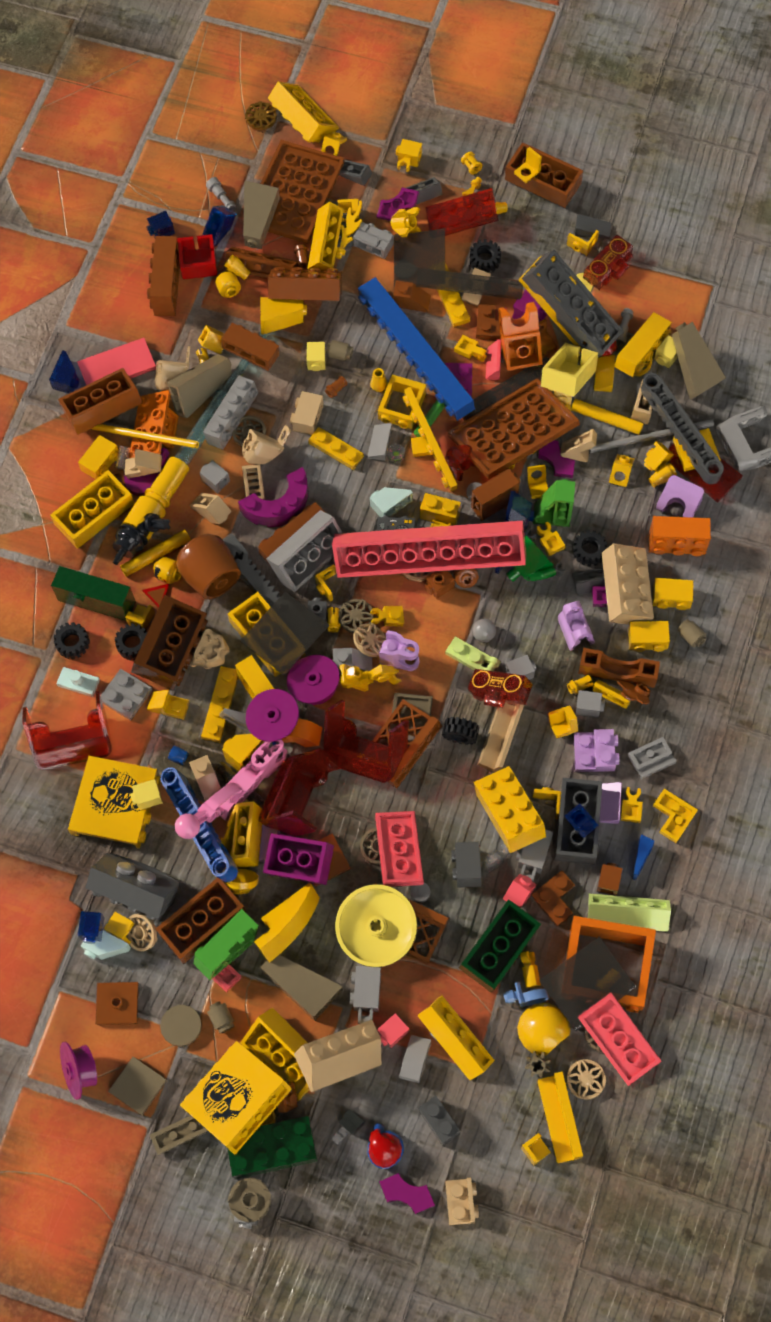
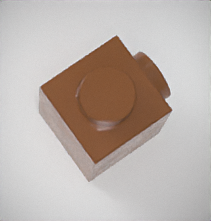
M448 570L435 571L426 577L425 589L430 595L433 594L436 599L455 587V579Z

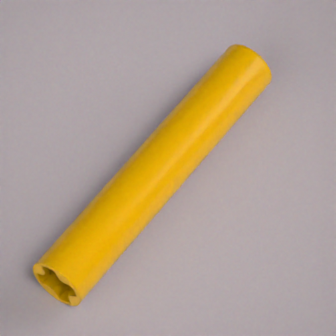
M576 398L571 407V411L640 435L644 425L642 422Z
M184 529L120 565V568L125 577H128L190 542L191 539Z

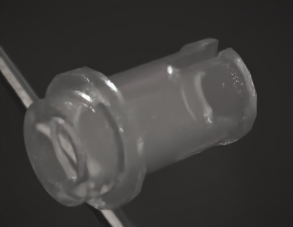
M119 446L117 461H114L116 468L125 470V459L129 458L131 448Z

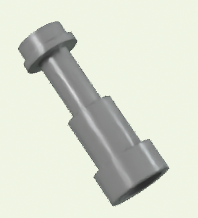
M217 177L210 178L206 183V187L224 203V209L228 213L233 212L236 209L235 202L228 199Z
M625 308L621 312L622 322L619 327L623 332L616 339V345L619 348L625 347L627 343L628 323L633 318V311L629 308Z

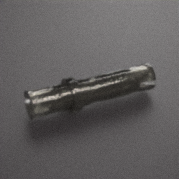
M221 761V765L218 764L214 770L228 783L238 772H234L224 761ZM255 790L246 798L249 802L254 801L257 805L260 804L261 806L265 802V799Z

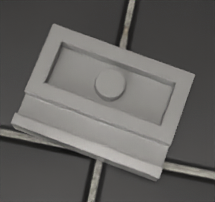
M664 737L628 753V757L639 773L641 780L677 762Z

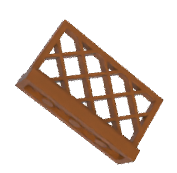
M402 699L358 762L397 789L439 732L442 725L437 718L429 716ZM406 706L411 710V716L401 718L400 712ZM423 717L428 720L424 726L416 728L415 719ZM412 720L413 728L403 730L402 722ZM392 723H399L400 731L390 733L389 727ZM414 732V740L405 743L404 734ZM401 735L402 744L392 746L390 737ZM387 738L389 747L378 749V742L381 739ZM403 748L404 754L400 758L394 759L392 750ZM389 751L391 760L380 762L379 753ZM376 754L377 763L368 764L365 762L369 755ZM392 764V770L388 776L382 773V765Z
M408 899L415 911L416 917L419 918L421 923L417 930L423 929L426 940L414 942L412 947H414L415 952L409 950L408 954L429 963L450 919ZM435 925L440 928L436 936L428 938L425 927ZM425 942L428 943L430 950L427 957L418 953L417 945Z

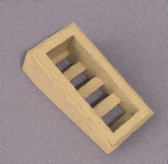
M260 464L242 466L246 497L250 493L260 492L261 496L258 497L265 500ZM248 473H258V475L247 476ZM248 480H259V482L248 483ZM252 486L260 487L259 489L249 490V487Z

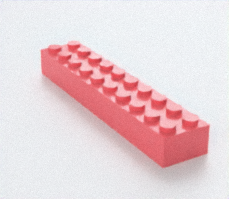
M523 521L334 534L332 542L337 578L526 565Z

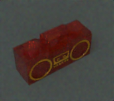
M616 235L587 266L583 279L599 291L603 286H607L611 282L612 277L619 280L629 269L627 263L633 257V245L619 235Z
M475 669L468 690L473 695V698L479 701L484 700V705L503 708L505 702L513 706L518 704L526 705L533 684L524 675Z

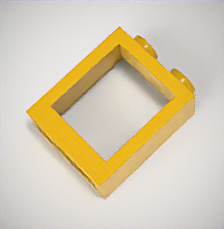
M391 375L378 409V420L386 424L398 425L403 429H413L415 423L411 415L388 410L386 407L392 391L404 393L405 389L411 387L421 408L426 395V384Z
M252 655L235 665L238 678L252 699L263 691L274 689Z

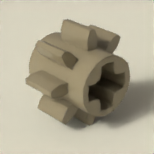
M533 1051L532 1058L526 1057L530 1064H527L525 1069L532 1071V1077L534 1074H539L540 1078H542L543 1071H550L546 1064H549L551 1060L544 1058L545 1052L539 1055L536 1051ZM542 1061L541 1066H538V1068L534 1067V1062Z

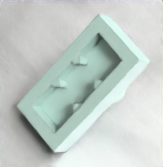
M63 667L56 684L58 687L93 697L100 679L78 670Z

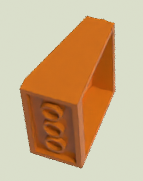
M574 916L570 928L560 997H565V1000L570 1002L583 1000L585 1004L594 1005L606 995L612 993L622 1008H626V1011L638 1013L639 1010L642 1011L645 1005L656 930ZM579 935L645 946L637 997L572 985Z

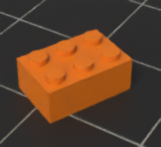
M653 516L649 530V553L656 555L671 553L677 556L683 554H692L693 556L705 555L711 539L710 518Z

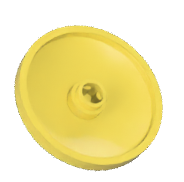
M368 885L352 892L341 904L335 922L336 936L341 948L352 960L369 967H385L402 959L411 949L417 934V918L411 903L402 893L385 885Z

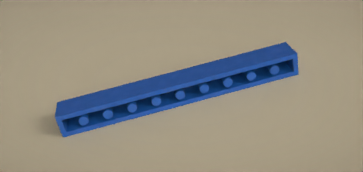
M374 277L358 288V299L361 304L368 307L367 310L372 317H376L379 327L387 331L386 334L390 341H395L398 351L406 355L408 364L416 368L415 371L420 379L424 378L427 388L435 392L438 402L446 406L445 409L450 417L454 416L458 421L475 410L474 400L377 278Z

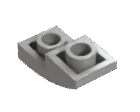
M411 1035L399 1075L400 1079L420 1083L426 1066L425 1061L431 1047L430 1039Z

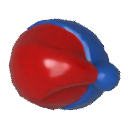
M375 1124L373 1132H371L367 1152L371 1163L378 1168L388 1169L395 1166L404 1153V1144L401 1136L394 1131L384 1130L382 1124Z

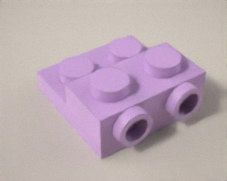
M614 729L594 730V732H576L573 734L575 772L615 771L616 765H619V753H615V746H618V734L614 735Z

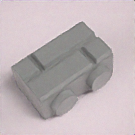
M362 222L353 236V244L357 248L385 259L394 245V235L388 230L378 229L372 223L366 224Z

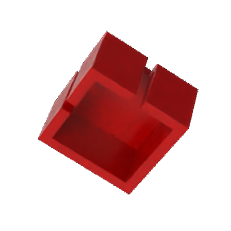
M212 234L197 236L199 249L195 248L193 236L178 238L180 269L183 280L218 276Z

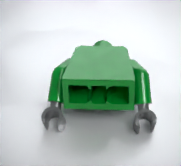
M527 529L524 535L526 565L514 566L506 573L508 578L514 582L520 576L527 581L543 580L555 575L562 576L566 570L558 569L562 563L558 562L555 567H552L554 564L534 543L536 534L529 536L531 530Z

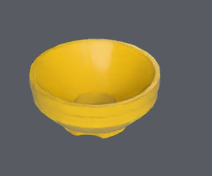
M237 868L238 874L236 878L231 882L224 883L233 894H248L257 886L259 875L252 870Z

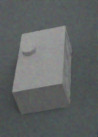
M320 510L266 559L282 585L296 592L334 557L332 548L334 534H341L342 531L333 516Z

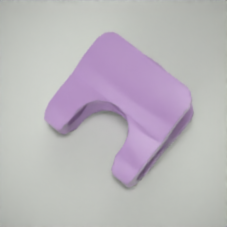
M673 475L669 478L657 502L656 510L664 512L669 504L680 503L685 510L683 517H694L702 502L704 490L689 481Z
M580 601L564 605L562 612L558 615V621L569 650H574L580 644V640H583L585 637L590 645L594 644L593 634L583 613Z
M388 630L386 632V640L383 642L379 652L380 664L394 666V669L400 668L414 671L420 663L418 656L419 645L415 641L402 637L397 632ZM407 647H413L415 651H410ZM405 660H415V663L408 665Z

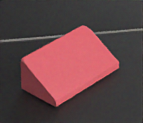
M499 339L487 348V380L500 379L501 340Z

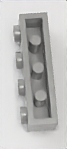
M238 375L203 431L209 445L222 450L225 448L232 436V432L240 424V419L245 416L258 395V390L253 380Z

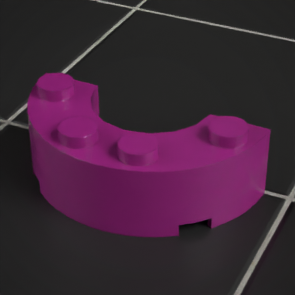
M303 467L286 475L288 489L281 498L273 501L263 500L253 493L238 501L242 515L256 525L279 527L286 525L293 516H298L302 513L309 497L307 476Z

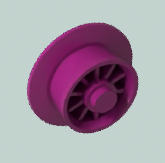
M322 655L304 657L290 669L287 676V688L290 694L300 702L312 705L325 703L334 695L339 684V669L328 657Z
M269 689L255 696L248 705L245 718L247 728L259 740L266 742L281 740L294 730L299 718V708L293 696L284 690Z
M62 1042L60 1046V1059L63 1074L71 1095L74 1099L78 1100L82 1096V1088L97 1084L96 1064L87 1045L72 1050L67 1042Z

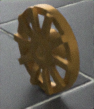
M262 101L251 104L245 113L246 123L255 130H266L272 127L277 120L276 109L270 103Z

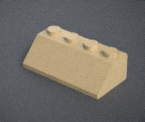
M372 1020L304 1044L294 1053L311 1093L382 1065L381 1037Z

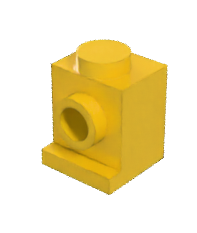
M656 441L654 443L656 447L651 448L644 459V465L650 471H657L674 456L661 442Z

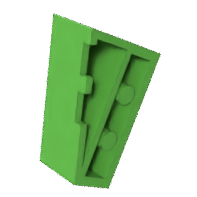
M241 909L205 946L197 949L194 953L193 964L209 980L213 979L254 943L259 925Z

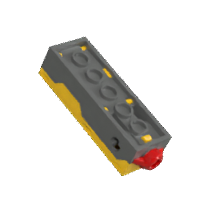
M555 250L540 256L518 281L573 345L580 347L581 354L582 349L585 348L598 352V357L612 355L617 349L616 339L623 330Z

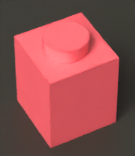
M519 874L512 881L503 900L507 902L509 899L522 908L537 884L532 882L528 876Z
M396 1013L377 1029L381 1037V1044L384 1047L388 1045L392 1048L409 1033V1028Z

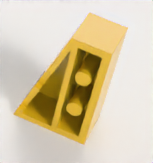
M254 801L235 804L227 823L228 829L224 838L221 837L222 844L228 850L237 868L253 867L259 864L264 810Z

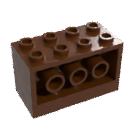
M164 595L133 663L131 672L174 691L175 686H180L186 671H183V668L187 670L193 654L190 652H195L201 637L198 635L202 636L208 620L205 619L207 613Z

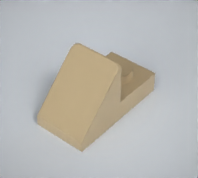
M592 429L563 442L561 456L588 462L589 450L596 446L597 433L595 430Z
M136 449L134 458L125 459V476L129 479L161 472L162 456L157 453Z

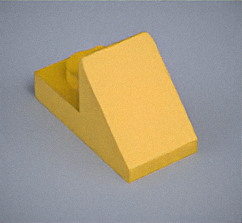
M169 690L156 691L152 693L147 711L184 720L190 702L187 699L170 695Z

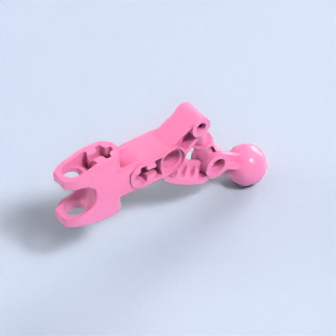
M278 740L276 742L279 744L269 748L271 742L265 741L253 753L251 761L226 786L205 801L197 813L194 815H180L175 822V831L178 836L184 839L194 838L199 833L200 825L203 822L207 821L210 823L219 816L228 821L235 804L244 802L259 786L264 778L270 777L286 759L287 749L284 748V742ZM281 752H283L282 757H281V758H278V756L281 754Z

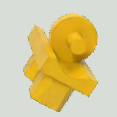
M340 665L342 673L340 684L346 689L352 687L364 692L368 691V684L374 682V680H370L367 672L369 671L360 670L357 666Z

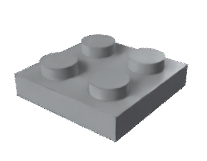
M120 669L98 699L99 702L131 721L153 689Z

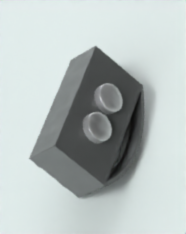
M106 853L91 867L85 888L91 890L94 896H105L110 898L109 901L113 904L121 906L124 904L128 906V910L137 913L143 912L147 918L156 920L174 904L180 882L144 863L120 855Z

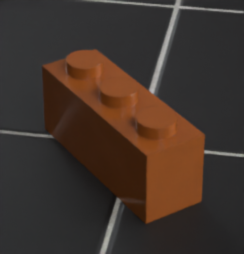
M231 323L221 338L222 349L267 371L270 370L279 356V345L272 340L261 337L258 333L246 330L242 325Z

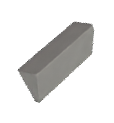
M391 423L374 425L367 456L368 459L386 461L392 432Z

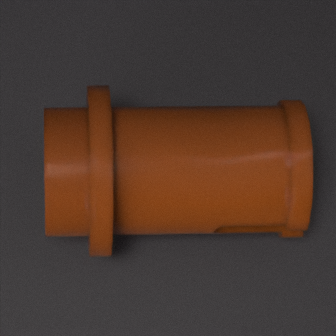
M304 244L295 246L294 250L300 268L308 267L309 262L307 256L308 248Z
M339 376L331 385L326 386L325 393L330 398L336 397L337 393L348 385L347 380Z

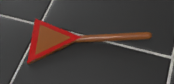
M170 584L142 591L159 608Z

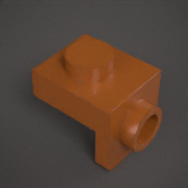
M286 1082L292 1090L278 1105L279 1113H286L298 1107L295 1082Z

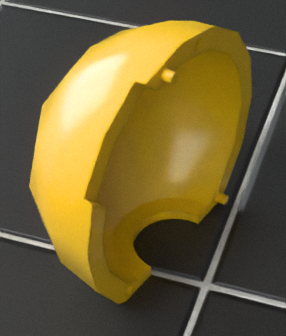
M548 1003L534 1004L527 1008L520 1016L517 1026L518 1036L523 1046L532 1054L533 1051H536L539 1055L545 1052L544 1057L565 1040L571 1032L569 1020L564 1012L557 1006Z

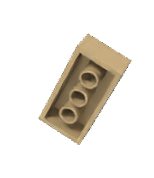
M613 543L602 552L609 622L629 625L633 621H650L654 618L646 549Z

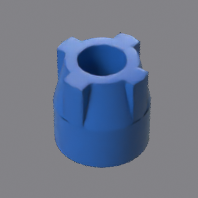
M174 745L169 753L168 760L184 765L189 753Z

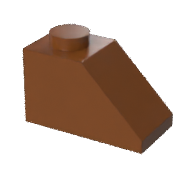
M396 280L393 300L400 308L428 312L431 295L414 283Z

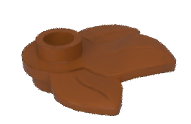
M617 681L618 685L623 688L620 693L622 697L630 701L637 700L644 705L649 704L651 691L647 686L640 683L634 686L627 681Z

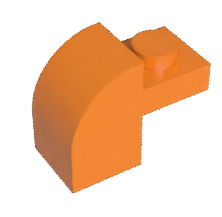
M298 719L294 730L281 740L284 743L296 742L303 747L319 746L323 727L308 720Z

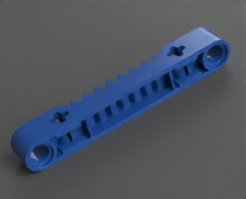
M166 768L162 772L160 780L179 815H194L198 812L201 804L195 797L196 794L190 783L175 768ZM205 821L200 825V831L193 840L212 874L224 882H231L238 874L237 866L226 847L222 844V841L218 838L215 829L211 826L212 823Z

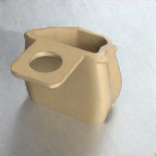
M190 346L187 347L186 363L157 361L155 386L158 391L169 390L167 382L188 370Z
M285 425L278 440L256 430L249 429L248 436L244 440L242 447L243 458L249 464H266L283 452V446L291 429Z
M206 629L200 638L195 652H190L193 654L190 666H201L205 669H210L223 665L225 655L229 653V646L223 636L213 632L211 629Z

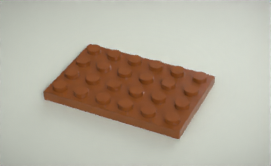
M280 140L260 183L279 188L280 200L268 232L308 244L315 229L318 209L327 203L345 163V158Z
M537 378L447 432L451 440L489 480L579 426L580 422L549 389L541 387V381Z

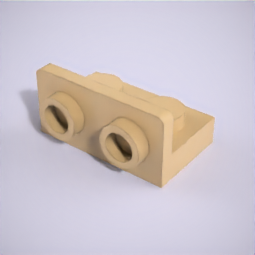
M471 1177L445 1181L449 1226L475 1224V1218H479L478 1204L474 1205L473 1196H477L476 1182L472 1183Z

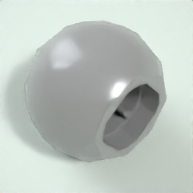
M480 619L473 625V636L480 642H489L496 635V626L489 619Z

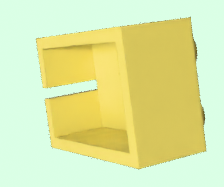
M564 343L543 367L541 387L574 397L596 372L598 352L583 348L581 362L578 365L580 347Z

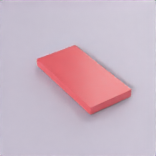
M145 338L77 361L86 385L121 368H124L130 379L156 370L155 362Z
M415 811L375 813L383 885L389 887L423 885L424 879Z
M612 993L606 995L578 1016L581 1023L628 1086L662 1062Z

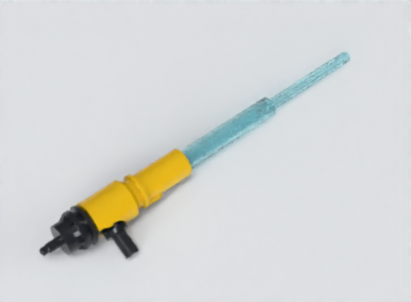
M260 331L259 335L266 339L269 333L261 334ZM242 358L224 388L217 390L186 439L198 441L199 447L181 446L175 457L168 459L152 486L145 490V496L138 498L116 532V540L112 546L118 553L114 557V565H118L123 557L133 559L135 554L142 551L144 546L147 545L153 533L159 529H170V520L163 519L166 515L165 508L169 507L170 499L190 470L188 465L205 440L204 429L238 375L242 376L251 362Z

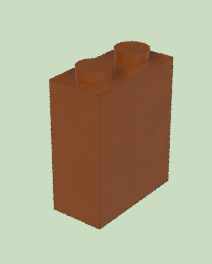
M507 469L472 490L471 508L481 521L518 500L520 485L518 475L516 473L513 474L510 469Z

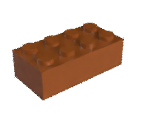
M523 142L505 169L506 181L566 208L582 184L583 170ZM530 147L542 157L541 171L529 182L524 183L514 174V171L526 162L527 148ZM524 169L521 171V174L529 176L531 172L528 169Z
M155 236V243H152V254L154 256L150 259L152 273H149V284H151V287L147 289V298L150 299V309H153L154 316H176L180 272L177 236Z
M275 267L271 270L268 277V299L339 301L342 294V271H338L336 268L320 271V268L303 270V268L294 267L292 270H285V267Z
M124 368L58 399L66 418L77 435L142 404L138 390Z
M216 878L155 928V930L184 965L194 956L198 948L205 946L241 909L245 913L246 910L221 879Z

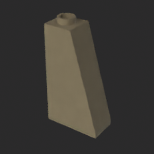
M245 181L243 226L245 246L262 249L280 200L279 188Z
M684 322L676 327L677 332L672 334L689 398L693 399L726 377L694 323L691 322L686 325Z
M217 354L167 382L176 414L188 418L232 375L229 358Z
M278 955L270 963L266 958L261 962V971L314 1021L343 992L339 984L281 955Z

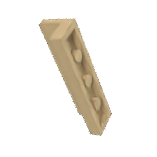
M506 694L501 695L477 764L478 766L494 773L503 768L526 701L525 697L517 700Z

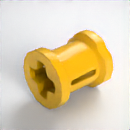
M472 151L467 152L461 158V163L468 167L471 175L477 174L482 169L483 164L477 161Z

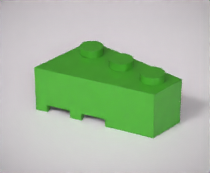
M568 479L556 480L534 504L533 524L545 525V522H549L553 526L570 527L575 493L574 481Z

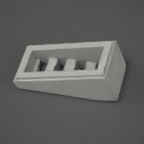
M227 708L221 711L219 715L221 718L251 734L246 725L245 713Z

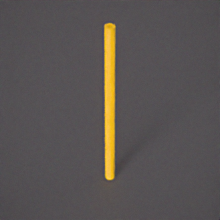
M99 424L92 428V430L174 445L191 448L199 447L198 441L104 424Z

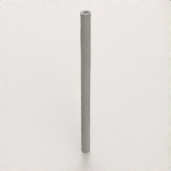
M709 419L696 422L694 425L697 429L714 426V421ZM669 428L596 444L589 452L594 453L671 436L674 433H671Z

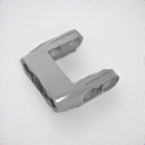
M764 406L737 414L716 426L718 438L736 471L756 469L771 463V447L753 454L741 431L743 428L759 423L768 415Z

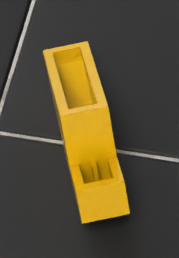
M310 882L261 918L269 931L256 939L254 943L269 963L297 938L312 917L320 897Z

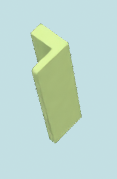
M589 893L588 918L655 929L656 931L669 930L670 900Z

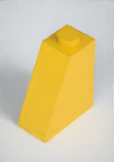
M260 297L261 334L271 333L303 323V315H307V305H303V300Z

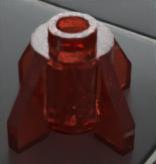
M470 445L454 446L446 453V462L450 465L454 478L458 481H462L463 471L468 470L470 466H476L469 458L472 451Z

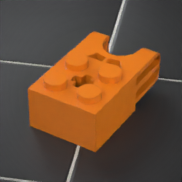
M534 302L526 304L525 313L519 319L510 318L506 307L498 309L502 357L507 371L543 365L538 311Z

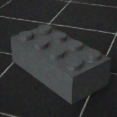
M573 778L562 779L555 861L595 865L603 782Z

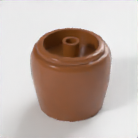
M200 535L188 542L177 555L176 568L180 575L204 599L210 600L223 595L240 578L241 571L230 549L217 535Z

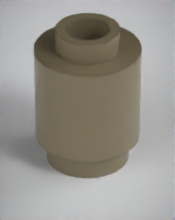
M332 340L327 345L326 353H329L328 356L330 358L350 361L354 347L348 343Z
M687 619L679 626L680 636L692 647H700L706 641V633L694 621Z
M219 1001L209 1006L210 1010L207 1014L215 1030L222 1034L235 1027L233 1024L234 1019L226 1003L221 1004Z

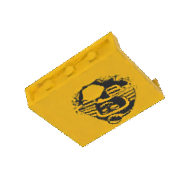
M88 756L68 827L70 834L78 837L79 834L133 844L136 848L140 849L141 843H144L146 839V824L149 825L151 821V807L139 810L137 804L133 805L130 794L134 793L132 786L154 779L159 788L161 776H159L158 770Z
M236 1041L228 1048L221 1059L213 1065L206 1076L199 1081L191 1093L185 1097L180 1106L235 1155L292 1088L279 1075Z

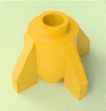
M413 207L407 211L399 209L392 216L390 224L401 237H407L409 233L421 235L422 231L417 226V219L415 217L420 211L419 207Z

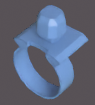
M520 982L515 983L516 991L510 990L503 994L505 1003L511 1004L519 1000L520 1007L539 1004L549 999L547 989H536L522 993Z

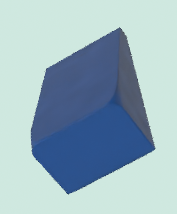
M642 834L640 835L633 880H637L655 843L654 840Z

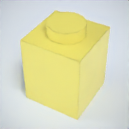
M668 335L657 348L654 360L658 364L670 368L678 356L673 338Z
M307 342L308 370H326L325 342Z
M155 779L132 786L134 793L130 794L133 805L137 804L139 810L163 803Z

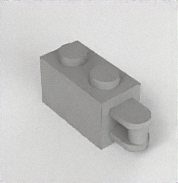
M545 830V838L518 850L516 860L519 861L518 867L522 868L520 874L528 876L532 882L535 874H541L553 837V832ZM525 870L532 871V875L525 873Z
M356 966V972H352L351 984H355L354 992H350V1005H353L354 1011H358V1024L369 1020L373 1021V1012H379L381 967ZM362 1011H368L370 1015H362Z

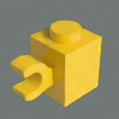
M402 139L401 144L397 145L396 155L398 156L397 170H400L401 166H406V172H409L410 166L418 167L422 156V143Z

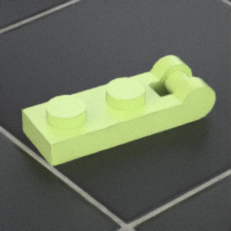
M456 636L445 651L446 655L476 672L487 671L490 674V679L494 675L493 671L495 668H498L501 664L497 658L487 655ZM484 663L489 664L487 668L483 667ZM486 672L479 673L489 679V676Z

